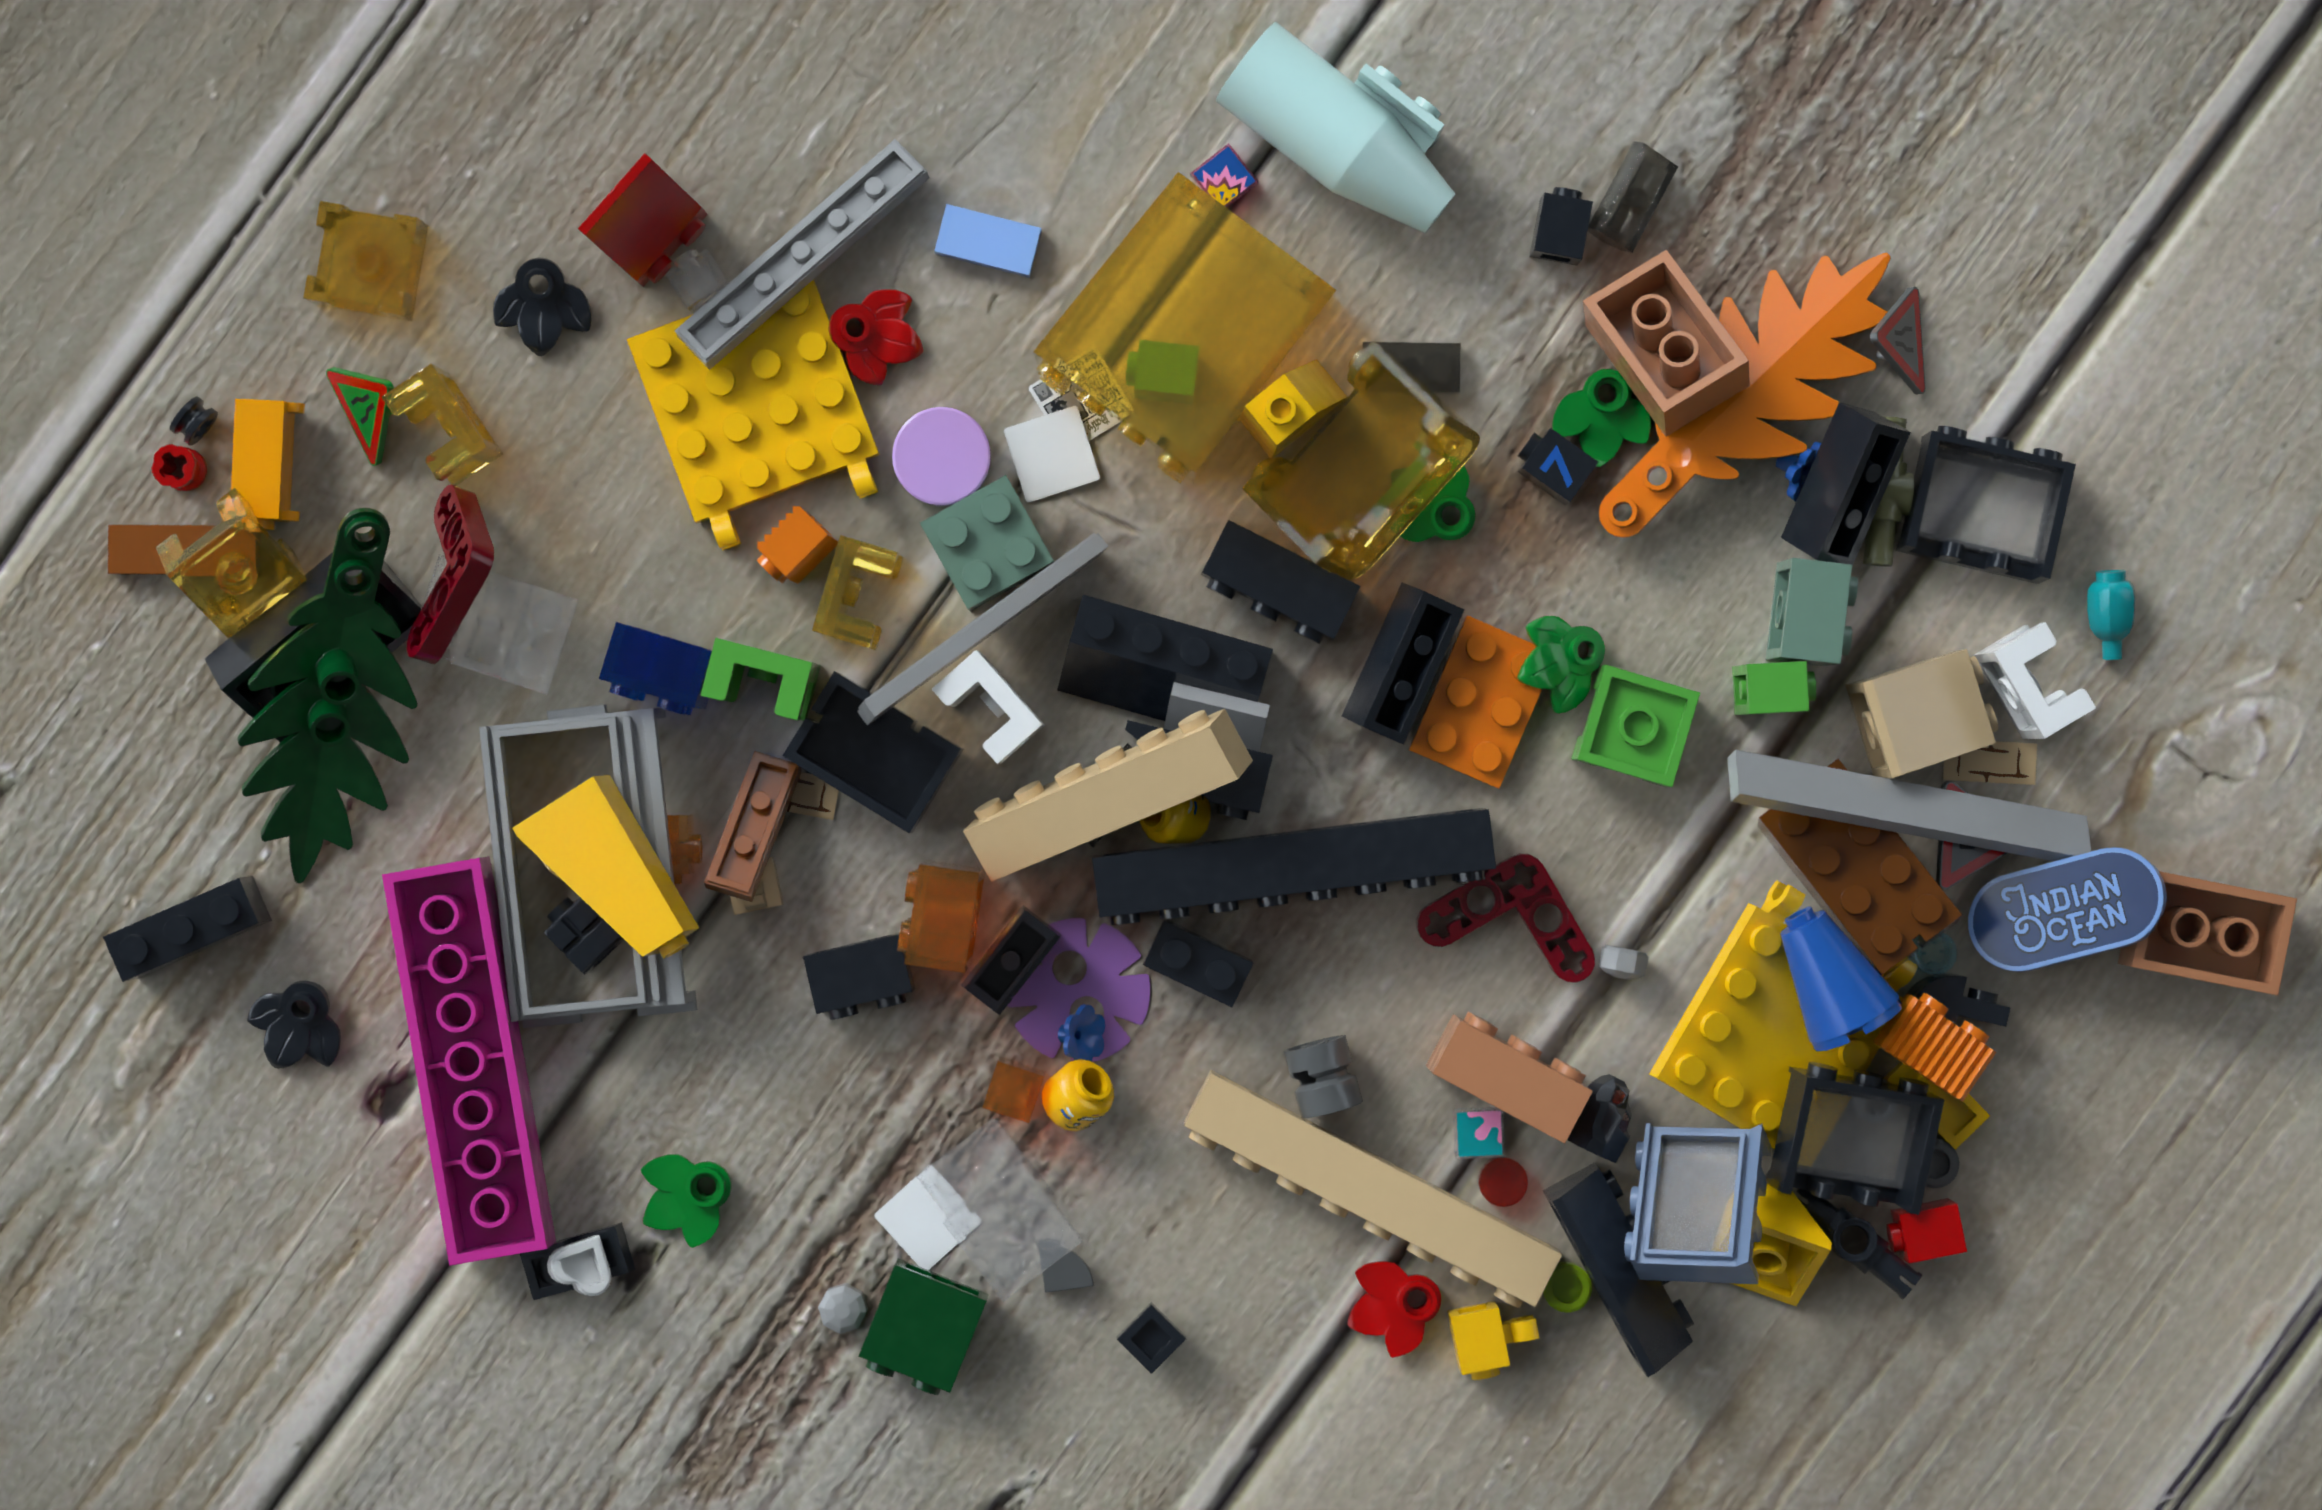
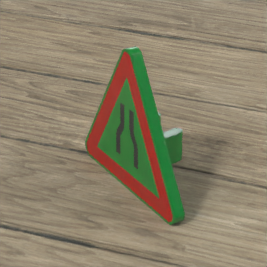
M336 367L327 369L326 376L369 463L372 466L381 464L389 418L396 412V408L392 406L394 395L392 382Z

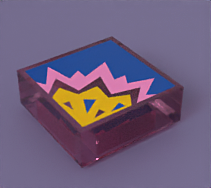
M1229 143L1190 173L1191 178L1220 214L1259 184L1257 178Z

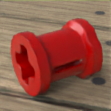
M168 444L161 447L154 454L151 471L154 478L161 485L171 486L179 491H191L198 488L204 482L207 475V464L204 457L198 451ZM176 458L187 461L182 467V471L185 474L183 477L172 475V472L177 469L174 462Z

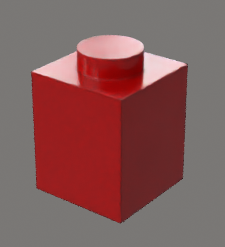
M1944 1198L1922 1203L1919 1215L1911 1214L1901 1207L1890 1209L1893 1223L1886 1224L1890 1248L1893 1253L1899 1252L1900 1258L1909 1264L1967 1252L1958 1203L1951 1199Z

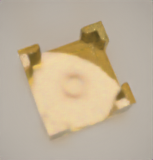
M320 201L316 225L324 230L319 264L316 277L307 275L303 299L317 306L412 322L428 225L417 217L394 214V217L352 211L345 205Z
M432 363L382 396V399L394 415L399 416L405 413L413 424L420 423L436 412L435 416L446 433L451 438L456 436L425 459L426 464L439 481L447 478L451 485L457 486L503 455V452L450 373Z
M233 488L216 502L223 521L185 550L176 534L171 535L156 546L166 575L228 639L307 580L293 549L282 538L278 539L277 542L259 524L251 505L236 488Z
M840 535L812 631L877 650L882 628L871 622L846 614L849 606L855 608L863 583V579L858 578L860 570L890 579H897L904 557L896 551Z

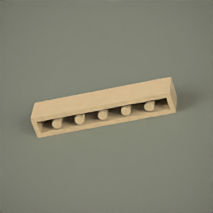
M1225 708L1210 715H1207L1205 710L1195 712L1180 721L1178 729L1165 733L1163 728H1158L1138 739L1136 742L1138 746L1126 751L1123 750L1122 746L1113 747L1099 755L1095 759L1096 763L1083 769L1080 763L1071 765L1055 775L1056 781L1042 786L1040 780H1037L1020 788L1014 793L1015 798L1002 803L998 797L979 806L974 810L976 818L963 832L990 881L993 882L1238 780L1253 760Z

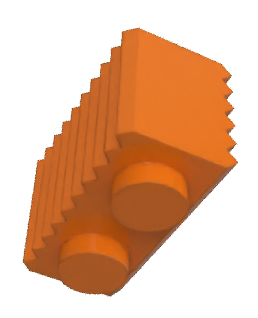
M793 506V513H786V520H779V527H771L772 534H764V541H757V549L762 555L756 561L776 581H780L783 584L789 579L799 584L839 542L808 511L801 506Z
M1923 993L1920 999H1917L1912 995L1906 994L1902 998V1004H1900L1902 1006L1901 1011L1886 1022L1873 1043L1955 1099L1963 1102L1997 1053L1985 1045L1990 1036L1966 1020L1959 1027L1944 1016L1949 1008L1930 995Z

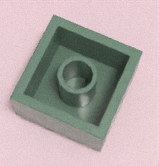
M1006 475L920 522L921 527L970 612L1034 577L1054 562Z
M1790 558L1777 562L1766 660L1782 662L1807 661L1808 665L1816 666L1841 664L1842 655L1848 656L1852 642V627L1845 626L1847 606L1855 605L1858 591V578L1851 576V564Z

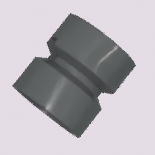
M1346 1035L1311 1041L1284 1051L1290 1077L1300 1082V1086L1295 1091V1096L1301 1118H1312L1338 1112L1363 1102L1356 1075L1347 1072V1067L1352 1062Z

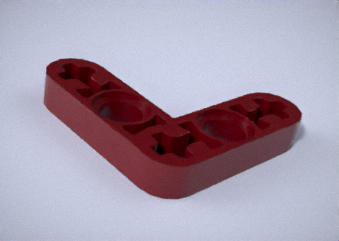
M447 485L443 489L434 510V524L447 565L417 616L407 639L406 648L408 656L430 664H436L444 655L487 579L494 561V546L475 493L454 485Z
M1519 853L1508 857L1496 864V869L1486 870V879L1465 882L1426 905L1420 910L1416 918V929L1422 940L1434 947H1444L1515 907L1549 967L1558 978L1566 982L1577 983L1585 980L1595 967V956L1587 939L1544 865L1538 858L1530 854ZM1520 862L1524 867L1533 866L1536 871L1530 877L1533 885L1526 889L1519 883L1508 888L1507 891L1513 898L1504 903L1501 889L1491 880V877L1499 873L1501 882H1505L1516 874L1513 867L1516 863ZM1477 886L1488 887L1493 892L1495 898L1492 909L1484 914L1473 913L1467 905L1469 892ZM1457 897L1461 912L1471 922L1462 927L1461 920L1457 918L1447 924L1446 930L1448 934L1445 937L1441 938L1437 933L1428 935L1425 927L1431 923L1428 915L1436 911L1439 916L1443 917L1455 911L1448 902ZM1543 904H1553L1561 913L1559 926L1550 932L1539 930L1534 923V913ZM1569 928L1574 933V937L1565 939L1569 948L1574 952L1582 950L1585 955L1579 961L1582 969L1577 973H1574L1570 968L1563 970L1560 968L1559 963L1565 959V956L1558 944H1555L1550 951L1545 944L1546 941L1561 937Z

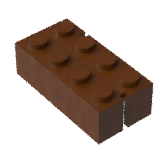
M1836 759L1827 766L1848 771L1839 759ZM1769 809L1758 819V828L1815 901L1826 911L1883 978L1915 955L1918 947L1912 940L1918 937L1916 942L1923 949L1957 924L1962 916L1897 832Z

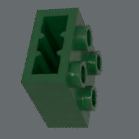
M898 1258L858 1357L868 1360L866 1367L881 1375L893 1377L896 1371L913 1378L911 1384L924 1392L939 1395L940 1390H944L950 1393L989 1294Z

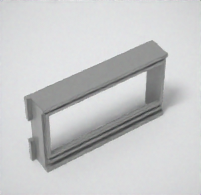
M596 705L547 711L548 720L479 727L511 1022L522 1021L523 1028L580 1023L583 1022L582 1014L637 1009L638 1016L698 1010L696 990L686 991L682 950L663 959L660 953L642 957L634 948L633 957L638 996L533 1007L515 835L512 829L514 826L504 737L609 726L615 784L674 884L657 719L666 718L665 708L607 713V705Z

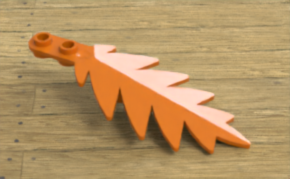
M1882 253L1872 257L1842 276L1828 256L1821 257L1808 282L1801 310L1776 270H1771L1767 276L1759 308V344L1732 298L1725 297L1722 302L1719 321L1749 360L1750 386L1667 437L1655 423L1659 441L1604 497L1600 504L1599 518L1604 529L1613 536L1620 538L1635 536L1647 526L1695 475L1718 480H1735L1739 478V472L1717 457L1730 459H1770L1797 455L1806 451L1808 447L1805 443L1759 419L1808 421L1832 418L1839 401L1799 380H1834L1876 370L1877 366L1874 361L1833 339L1851 336L1874 328L1888 311L1867 299L1874 292L1886 272L1891 259L1890 255ZM1656 468H1663L1667 473L1666 481L1658 486L1652 485L1649 481L1651 471ZM1620 504H1629L1632 508V515L1626 521H1618L1615 518V509Z

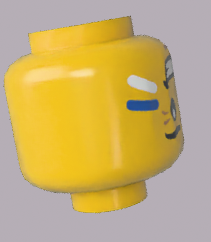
M1199 795L1139 820L1148 838L1156 843H1192L1200 839L1208 828L1211 819L1210 802L1205 796Z
M1077 1059L1065 1064L1045 1082L1041 1093L1042 1105L1047 1116L1057 1126L1074 1132L1089 1128L1111 1109L1115 1097L1114 1087L1109 1075L1099 1065L1084 1059Z

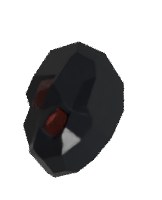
M1608 1074L1600 1076L1588 1086L1593 1092L1567 1140L1595 1155L1617 1163L1630 1139L1627 1131L1632 1117L1628 1104L1630 1090L1624 1081Z

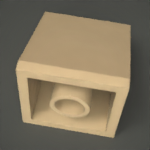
M1967 649L1949 652L1845 685L1873 776L1895 778L1996 743L1993 732L1998 731L1997 718L1991 704H1984L1978 686L1984 683L1982 669L1975 656L1969 657Z

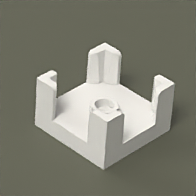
M2046 622L2039 623L2031 629L2028 625H2023L1973 655L1977 658L1983 673L2022 739H2045L2096 709L2085 689H2078L2068 696L2064 691L2057 690L2044 698L2038 681L2031 671L2025 667L2024 664L2056 645V639Z
M975 650L936 684L932 691L945 705L956 707L980 685L986 690L979 697L998 718L1004 713L1011 718L983 744V748L997 764H1002L1042 729L1045 724L980 651Z

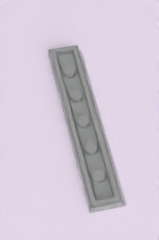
M894 139L675 330L676 335L710 370L929 179L928 172Z
M1099 533L1090 535L866 698L858 707L859 710L857 712L867 725L872 723L1097 559L1109 546Z

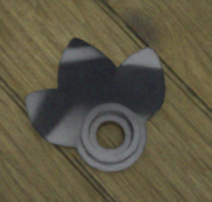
M532 258L522 264L516 273L515 282L500 290L493 304L495 325L498 327L518 325L523 343L533 353L541 357L554 347L561 335L562 327L581 332H588L591 328V309L584 292L580 288L565 282L561 268L547 258ZM534 275L544 276L548 281V289L542 292L536 291L531 286V277Z
M297 981L291 984L283 993H266L262 995L252 1005L247 1021L258 1029L266 1030L264 1052L267 1060L274 1068L289 1067L301 1060L305 1053L320 1064L329 1067L339 1053L341 1032L338 1025L328 1015L330 1010L328 994L319 984L311 981ZM297 1000L307 1002L310 1006V1013L300 1010L297 1006Z

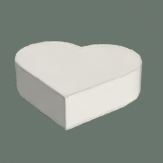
M593 1235L559 1247L552 1252L547 1262L548 1273L553 1280L561 1284H572L574 1289L582 1295L598 1296L604 1293L610 1286L612 1279L611 1270L599 1235Z

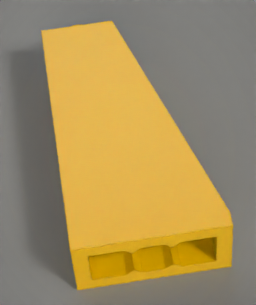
M1316 359L1284 373L1246 404L1241 423L1268 456L1273 459L1343 402L1347 396Z
M610 775L589 778L512 828L516 836L642 957L659 953L663 959L670 957L688 946L689 942L686 936L699 929V926Z

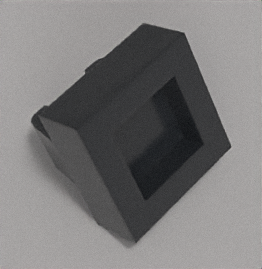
M1151 1302L1117 1336V1340L1152 1374L1186 1340V1336Z

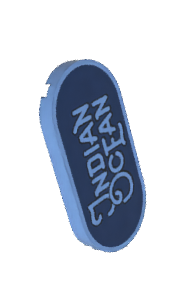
M2115 847L2099 849L2008 873L1991 880L1980 889L1971 904L1968 915L1969 934L1976 950L1992 965L2009 971H2032L2127 947L2144 940L2155 929L2154 927L2159 923L2160 917L2163 916L2167 903L2166 887L2158 869L2140 854L2128 849Z

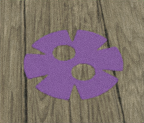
M1070 918L1050 923L1049 925L1062 935L1042 960V965L1035 969L1007 1005L1008 1007L1037 1006L1036 1009L1019 1020L1015 1027L1033 1048L1050 1058H1054L1062 1044L1058 1039V1029L1062 1024H1065L1067 1017L1070 1015L1071 1005L1080 997L1090 996L1102 1004L1106 1024L1102 1035L1104 1050L1099 1057H1093L1092 1062L1109 1057L1126 1046L1131 1040L1114 1016L1141 1025L1148 1012L1150 1002L1149 975H1119L1140 959L1141 954L1123 933L1106 923L1101 924L1090 947H1087L1086 920L1084 918ZM1075 951L1085 959L1087 971L1079 983L1065 985L1055 978L1052 965L1056 956L1061 952Z

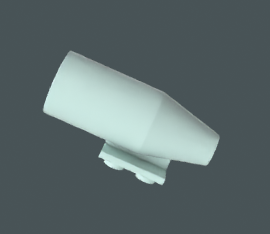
M1274 22L1250 48L1225 82L1216 98L1217 103L1331 192L1423 233L1430 229L1455 196V192L1425 155L1430 147L1432 148L1438 141L1444 124L1438 120L1441 113L1436 107L1420 96L1412 100L1399 89L1402 85L1401 81L1382 66H1378L1374 70L1368 64H1365L1354 83L1277 22Z

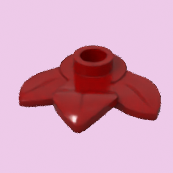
M892 289L876 290L869 293L860 304L841 306L832 314L828 324L830 339L837 348L846 352L849 370L859 380L881 386L886 377L887 363H906L923 353V345L918 334L908 323L902 321L912 303V298L908 294ZM850 319L858 320L862 326V332L858 337H852L847 333L846 324Z
M1377 1261L1362 1265L1355 1271L1360 1285L1367 1293L1362 1295L1353 1306L1347 1325L1349 1328L1365 1335H1385L1387 1351L1392 1358L1412 1352L1423 1340L1425 1323L1433 1319L1441 1307L1442 1298L1437 1284L1424 1275L1413 1274L1408 1276L1394 1262ZM1414 1290H1420L1426 1295L1424 1304L1419 1307H1413L1407 1302L1409 1293Z

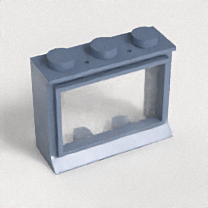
M1646 1123L1644 1141H1638L1635 1150L1636 1168L1640 1171L1639 1186H1633L1630 1193V1211L1632 1216H1635L1633 1232L1626 1233L1624 1245L1626 1261L1632 1263L1640 1280L1758 1284L1759 1274L1753 1263L1752 1255L1754 1242H1761L1762 1225L1757 1215L1758 1196H1765L1767 1189L1766 1177L1761 1165L1762 1156H1771L1772 1149L1763 1124L1751 1129L1653 1127L1651 1123Z

